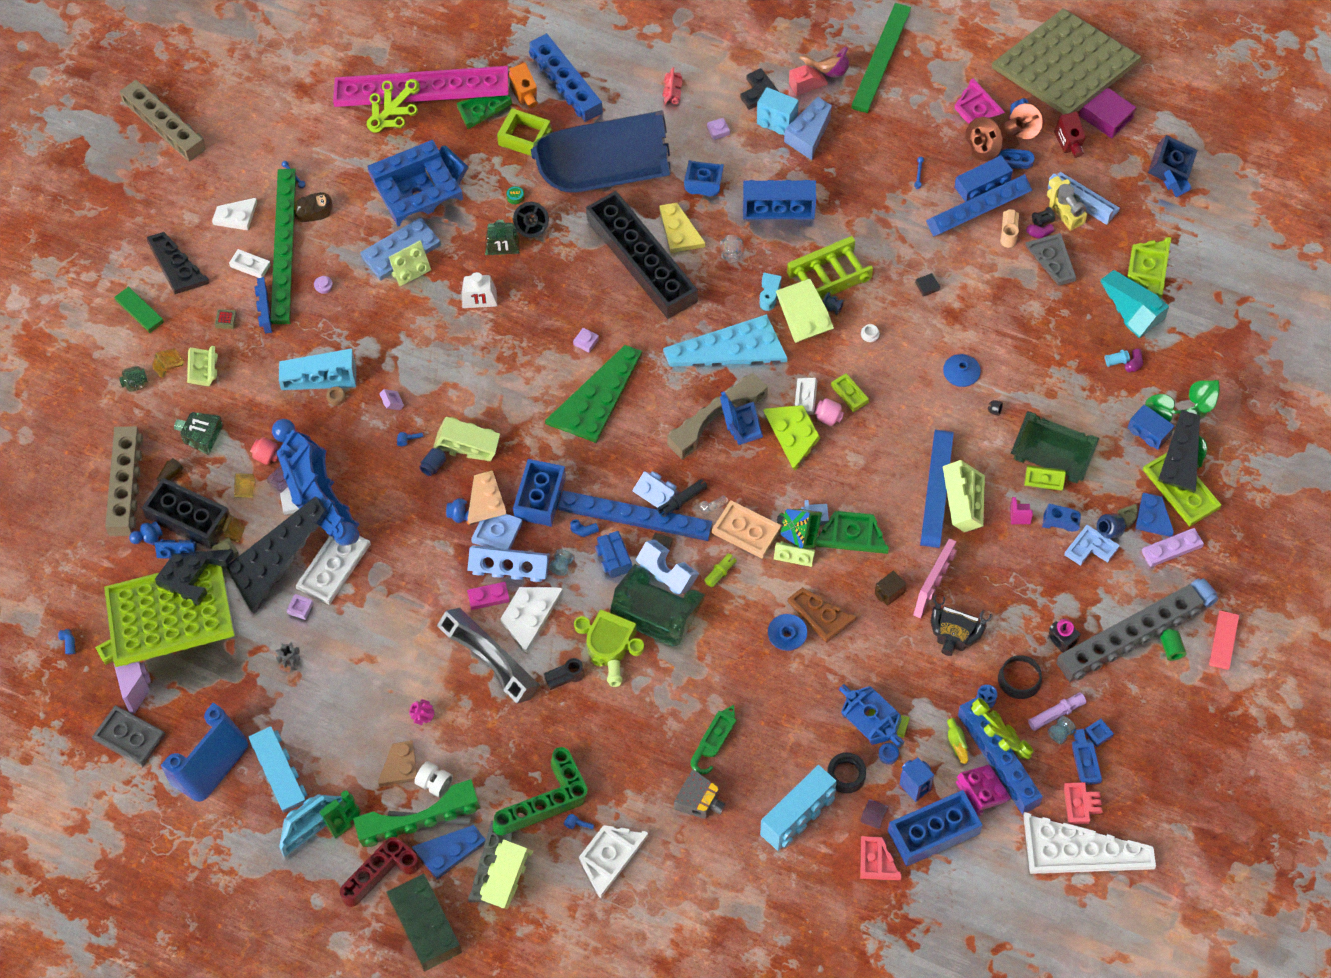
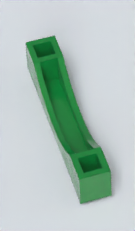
M470 779L451 785L438 802L416 814L393 817L370 812L355 817L353 820L361 845L363 847H373L378 842L388 838H397L405 833L412 834L417 829L433 827L438 822L444 820L451 821L462 814H472L477 809H480L481 806L475 786Z

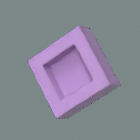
M724 118L707 123V128L713 140L730 135V130Z
M582 328L574 339L573 344L590 353L599 340V335Z
M386 389L381 391L380 396L387 409L401 410L404 407L398 391Z
M294 594L286 610L287 614L306 620L314 604L313 600Z

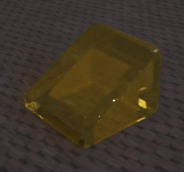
M235 473L234 497L254 496L256 483L254 474Z
M229 514L223 528L225 538L229 537L231 541L240 542L245 525Z

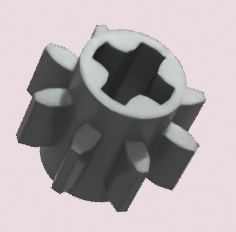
M292 642L285 645L282 643L280 650H276L278 655L276 658L277 662H283L284 668L287 666L295 667L296 661L301 660L298 655L300 653L299 647L294 648Z

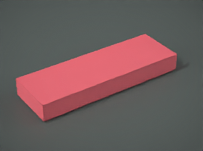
M1219 610L1209 660L1210 666L1229 670L1239 615Z

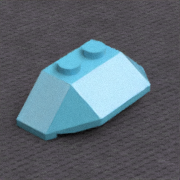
M317 794L315 797L308 798L297 810L294 809L288 813L284 819L279 845L284 857L326 827L319 811L335 799L341 802L342 796Z

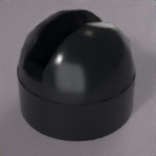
M992 400L989 402L988 411L993 415L1000 416L1003 402Z

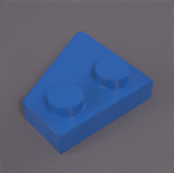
M1147 493L1142 494L1135 529L1168 537L1173 536L1174 531L1162 497Z

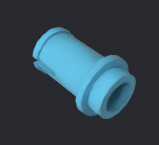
M1127 350L1105 355V362L1108 367L1120 363L1126 364L1130 361Z

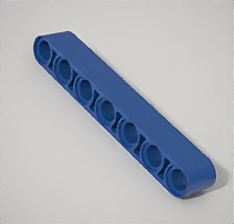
M937 429L934 431L920 546L940 548L947 493L943 466L950 464L954 435L952 431Z

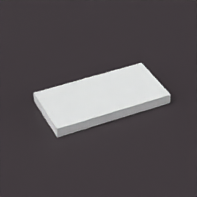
M329 536L296 584V589L330 605L371 545L370 541L359 536L356 543L341 546L336 543L333 536Z

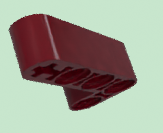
M396 837L388 838L341 886L340 895L343 903L348 907L359 904L394 866L408 875L417 872L419 862L416 853ZM392 847L399 848L396 852L389 851ZM406 860H414L411 865L404 864ZM377 862H384L383 866L375 867ZM365 876L370 877L367 882H360L361 878Z

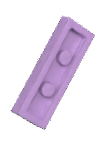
M1195 528L1144 547L1142 553L1150 567L1202 548L1204 543Z

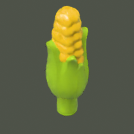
M950 718L947 720L949 741L954 749L955 756L959 757L961 763L966 764L969 758L964 732L957 726L955 719Z

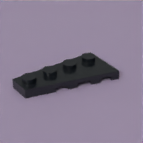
M165 232L147 237V242L174 294L209 284V279L206 275L203 276L200 269L188 260V256L178 249V246Z

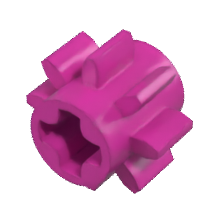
M421 699L420 702L416 701L411 705L409 715L414 720L413 723L423 725V723L430 722L433 719L434 709L429 701Z

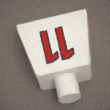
M473 273L471 276L464 277L462 308L497 306V290L491 276Z

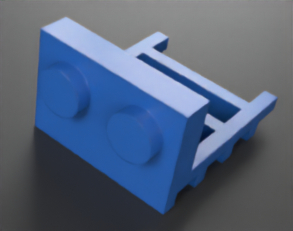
M725 391L721 392L720 400L727 429L734 436L735 441L737 440L738 445L762 438L763 433L755 403L751 402L736 408Z

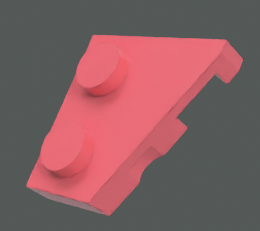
M861 836L860 879L901 880L900 871L898 872L891 854L887 851L883 838Z

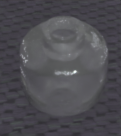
M727 235L721 240L720 255L722 259L729 263H736L743 257L744 244L741 238L737 235Z

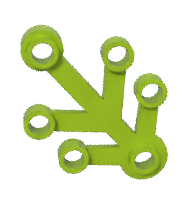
M408 80L405 84L406 88L393 101V84L390 81H384L382 83L384 110L380 115L379 104L381 97L376 93L370 96L372 116L367 120V127L371 132L378 133L384 127H397L401 129L405 126L406 122L402 117H397L395 120H385L389 115L409 114L410 116H415L418 113V109L414 104H410L407 107H398L410 94L415 95L420 91L421 87L417 80ZM411 83L415 84L414 88H409ZM387 84H390L389 89H385ZM374 97H378L376 102H373ZM410 108H415L413 113L409 112ZM399 120L403 121L401 125H397ZM374 121H378L377 126H373Z
M978 698L972 703L971 710L977 716L983 715L990 722L984 727L986 734L990 737H993L995 734L1003 737L998 744L1004 751L1007 752L1011 748L1022 759H1030L1032 757L1033 748L1026 741H1020L1014 728L1009 724L1005 726L996 711L993 710L988 713L990 708L983 699Z

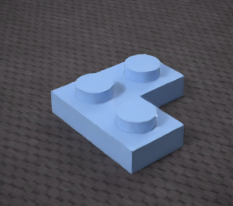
M1086 525L1066 550L1065 556L1080 566L1091 552L1104 561L1109 562L1120 545L1104 538L1098 531Z

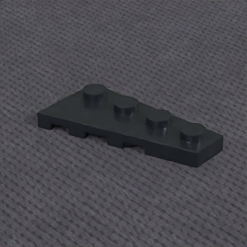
M1181 410L1158 478L1159 482L1193 493L1196 492L1200 415Z

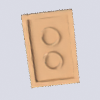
M730 501L714 525L712 534L763 559L780 532L781 525Z

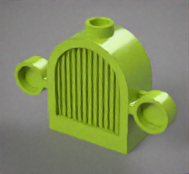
M601 609L592 625H590L589 619L584 616H580L574 621L575 631L579 634H587V651L592 659L591 662L596 666H608L610 660L621 661L627 650L633 656H639L644 652L643 641L639 638H634L637 632L636 623Z

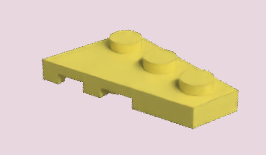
M678 203L659 206L670 253L705 247L704 240Z

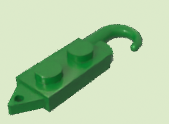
M734 705L717 712L691 758V768L700 775L708 774L713 769V766L707 769L698 767V762L702 755L706 757L718 755L736 724L737 719H735Z

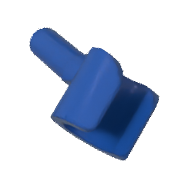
M400 432L397 436V445L401 447L406 446L407 440L421 438L423 433L407 435L405 432Z
M574 814L568 815L564 822V826L569 829H573L576 824L589 829L594 827V824L581 821Z

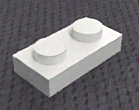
M239 249L229 262L230 267L258 278L264 277L271 266L270 261Z
M816 378L797 379L795 406L803 405L808 415H814Z

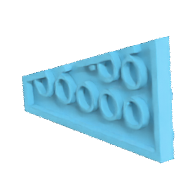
M767 314L663 348L670 367L692 366L693 364L703 363L705 365H712V363L727 365L751 364L754 361H763V363H770V361L787 362V356Z

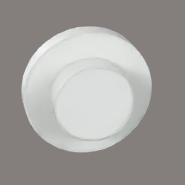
M868 324L862 328L861 337L863 340L874 342L879 338L880 333L875 325Z

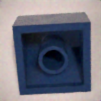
M1166 135L1156 146L1148 173L1161 180H1166L1164 172L1170 170L1175 180H1188L1198 150Z

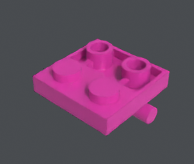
M990 765L964 771L957 776L958 780L955 783L960 791L964 790L977 816H981L984 813L983 809L1006 803L1011 798Z

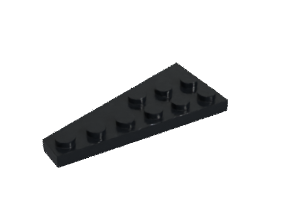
M315 496L226 567L251 612L256 613L262 599H266L270 588L275 582L280 580L296 558L295 554L306 544L305 541L311 532H315L328 514L320 498Z

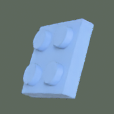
M505 514L482 520L472 536V543L483 547L510 549L522 525V519Z

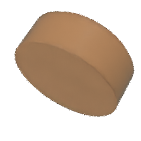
M332 387L326 392V398L330 405L339 406L345 401V392L340 387Z

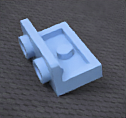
M644 471L632 490L657 508L667 502L672 495L680 493L676 490V485L669 481L665 483L661 480L662 476L654 471L651 473Z

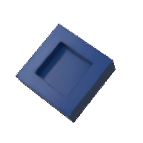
M1099 719L1084 730V733L1096 747L1112 738L1114 734L1102 719Z

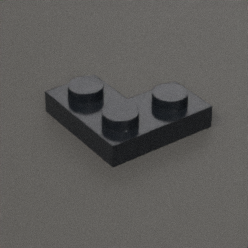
M760 68L746 75V80L752 88L741 93L740 98L750 110L757 107V102L767 87L778 91V89L763 69Z

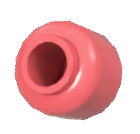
M262 437L260 440L256 439L250 451L253 453V459L264 465H269L272 461L276 462L278 459V444L266 437Z

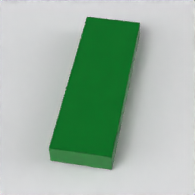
M129 286L114 297L115 301L149 333L164 323L163 318Z

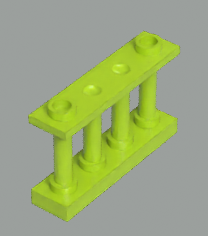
M850 236L789 262L787 274L790 279L799 276L801 281L809 279L805 272L812 269L815 270L824 283V286L816 289L822 300L828 292L832 296L859 283L869 281L872 278L873 267H862L853 253L855 250V240L853 236ZM847 256L857 272L847 275L837 258ZM828 262L831 263L840 279L831 282L821 265Z

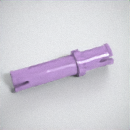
M1081 692L1066 700L1062 699L1054 707L1028 719V723L1031 729L1036 731L1065 714H1071L1072 710L1086 704V699Z

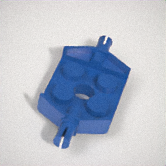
M845 684L839 688V691L847 698L841 711L842 716L846 717L869 739L871 745L891 740L898 748L901 745L903 746L905 741L897 735V730L902 720L901 715L871 686L856 691H851ZM869 709L876 710L873 716L865 715Z

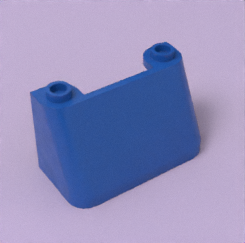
M212 703L204 714L206 723L212 728L186 758L181 754L174 753L169 755L161 764L169 784L197 802L204 801L209 797L248 748L246 736L225 711L215 703Z

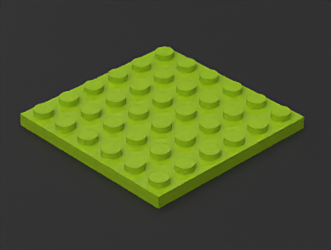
M209 564L193 585L206 588L207 595L200 605L194 604L189 598L187 600L182 598L181 594L177 592L172 593L156 585L155 578L159 573L105 586L115 667L235 636L222 566Z

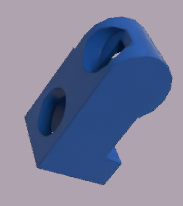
M1048 504L1044 511L1042 527L1050 529L1052 526L1071 532L1078 531L1081 513L1071 508Z

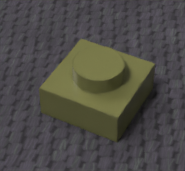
M229 537L212 546L213 551L232 549L235 555L233 558L239 555Z

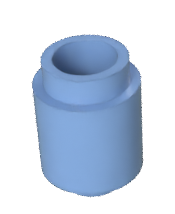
M1198 578L1191 583V586L1203 600V605L1206 608L1212 606L1219 599L1217 592L1206 579L1200 580Z

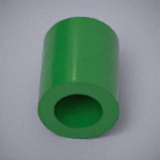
M1174 629L1165 630L1160 639L1167 660L1175 661L1185 657L1187 653L1179 631Z

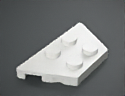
M519 587L502 615L501 623L510 631L511 636L517 640L524 652H528L562 595V588Z
M603 825L579 856V861L600 898L647 839V832H633L625 828L616 829L612 826Z

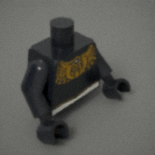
M936 594L933 598L935 607L932 609L931 627L933 634L937 636V642L943 645L941 652L946 656H952L954 649L963 651L965 647H970L978 642L987 627L986 622L991 621L993 615L991 613L986 620L983 618L985 610L981 611L980 618L946 606H943L942 609L941 605L945 603V597L943 596L942 603H937L935 600Z

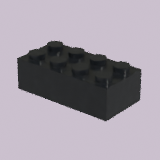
M164 478L161 479L142 507L147 520L156 521L158 525L188 539H193V541L210 549L215 545L232 519L227 507Z

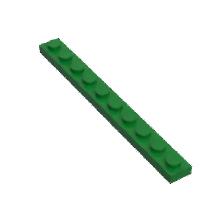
M278 169L271 303L272 324H290L296 169Z

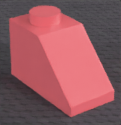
M807 65L790 70L789 85L796 96L828 85L822 72Z

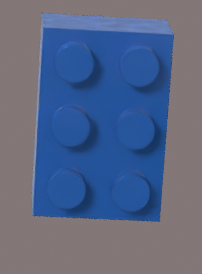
M528 459L513 506L514 517L520 518L522 521L552 527L566 480L565 466Z

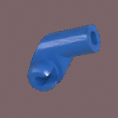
M60 630L58 638L65 640V654H75V638L71 630Z

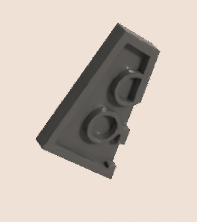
M1061 233L1025 243L1026 248L1058 286L1076 281V275Z

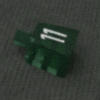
M497 220L495 223L487 224L485 255L520 254L519 236L513 223Z
M196 412L190 413L186 421L177 419L174 424V429L181 431L182 441L186 445L207 455L210 454L223 428L220 416Z

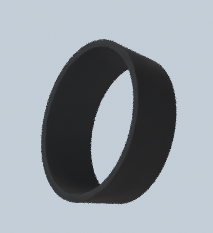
M1016 655L1009 658L998 673L1000 688L1005 694L1015 699H1027L1034 696L1042 684L1040 666L1028 656ZM1014 661L1029 663L1037 670L1039 680L1030 689L1019 690L1013 688L1004 678V667Z

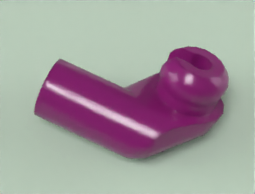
M1030 224L1027 226L1026 232L1030 236L1040 239L1054 232V227L1051 224L1043 228Z
M1134 349L1132 351L1133 359L1125 364V369L1128 373L1135 372L1143 366L1141 349Z

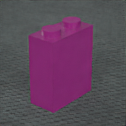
M1106 88L1080 109L1079 116L1112 139L1134 118L1136 107L1111 89Z

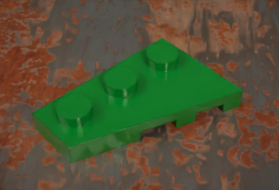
M509 93L504 96L475 97L458 102L457 108L468 130L512 105V99Z

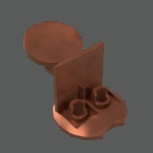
M1025 103L1013 110L1010 119L1007 112L990 118H975L969 123L965 139L971 146V154L982 161L992 160L1002 150L1019 145L1017 136L1023 139L1036 137L1044 127V115L1036 105Z

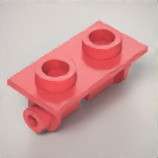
M675 67L669 73H666L664 77V83H666L662 94L664 105L668 101L678 104L681 100V90L679 89L682 87V76L679 72L674 73Z

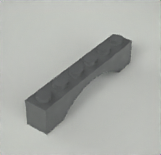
M461 608L445 611L437 626L450 639L459 642L480 656L498 676L503 691L516 703L531 700L540 684Z

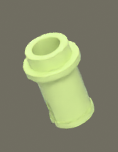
M610 660L608 662L609 676L607 677V682L612 687L620 686L623 678L620 676L621 664L618 660Z

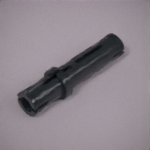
M699 479L679 494L672 495L667 502L658 506L659 514L663 513L661 516L666 517L674 510L681 509L683 504L707 489L706 482L702 483L704 480Z

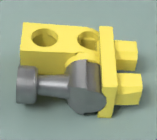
M1056 176L1049 180V185L1051 186V189L1047 191V196L1050 199L1049 207L1052 210L1055 209L1056 214L1071 231L1085 224L1087 217L1086 207L1081 202L1077 203L1073 197L1074 188L1070 186L1071 182L1068 179L1062 181L1059 176Z

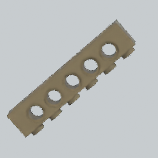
M134 80L119 91L123 103L187 161L190 162L205 151L204 138L199 133L196 134L188 123L185 124L177 113L174 114L166 103L160 102L156 94L150 93L145 84H140L137 80Z
M137 426L114 427L105 524L109 536H130L133 528H136L134 511H137L138 504L135 498L136 494H139L137 478H140V467L138 463L142 460L140 445H143V434L139 432Z

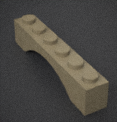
M751 373L749 376H744L734 387H729L725 393L736 408L751 402L757 405L767 397L768 386L754 373ZM720 397L714 398L711 404L707 407H702L695 416L687 418L680 427L672 429L667 435V445L682 460L697 449L700 436L707 425L723 414Z

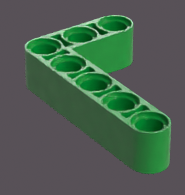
M565 747L556 748L551 759V768L561 787L497 811L492 825L493 831L496 834L506 835L584 804L588 789L568 749ZM557 758H562L565 761H558ZM565 775H571L573 778H566ZM579 792L581 796H576L573 793ZM555 799H560L563 802L557 803L555 802ZM542 806L544 810H538L536 807ZM523 813L525 817H519L517 814ZM503 820L507 824L502 825L498 821Z

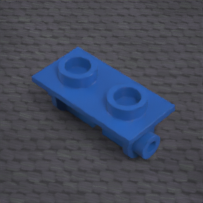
M161 539L154 543L157 558H171L173 554L195 552L197 548V542L193 541V539L179 540V542Z

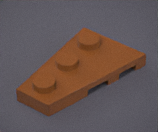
M803 587L790 596L787 601L826 643L856 621L854 615H848L841 611V608L836 605H830L823 601V598Z

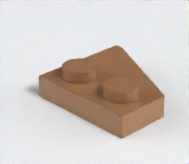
M413 740L392 744L378 780L379 787L415 781L417 767Z

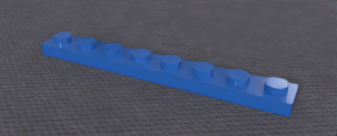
M564 490L558 506L559 511L704 541L709 540L712 528V521L676 513H670L666 517H662L663 513L659 514L656 509Z

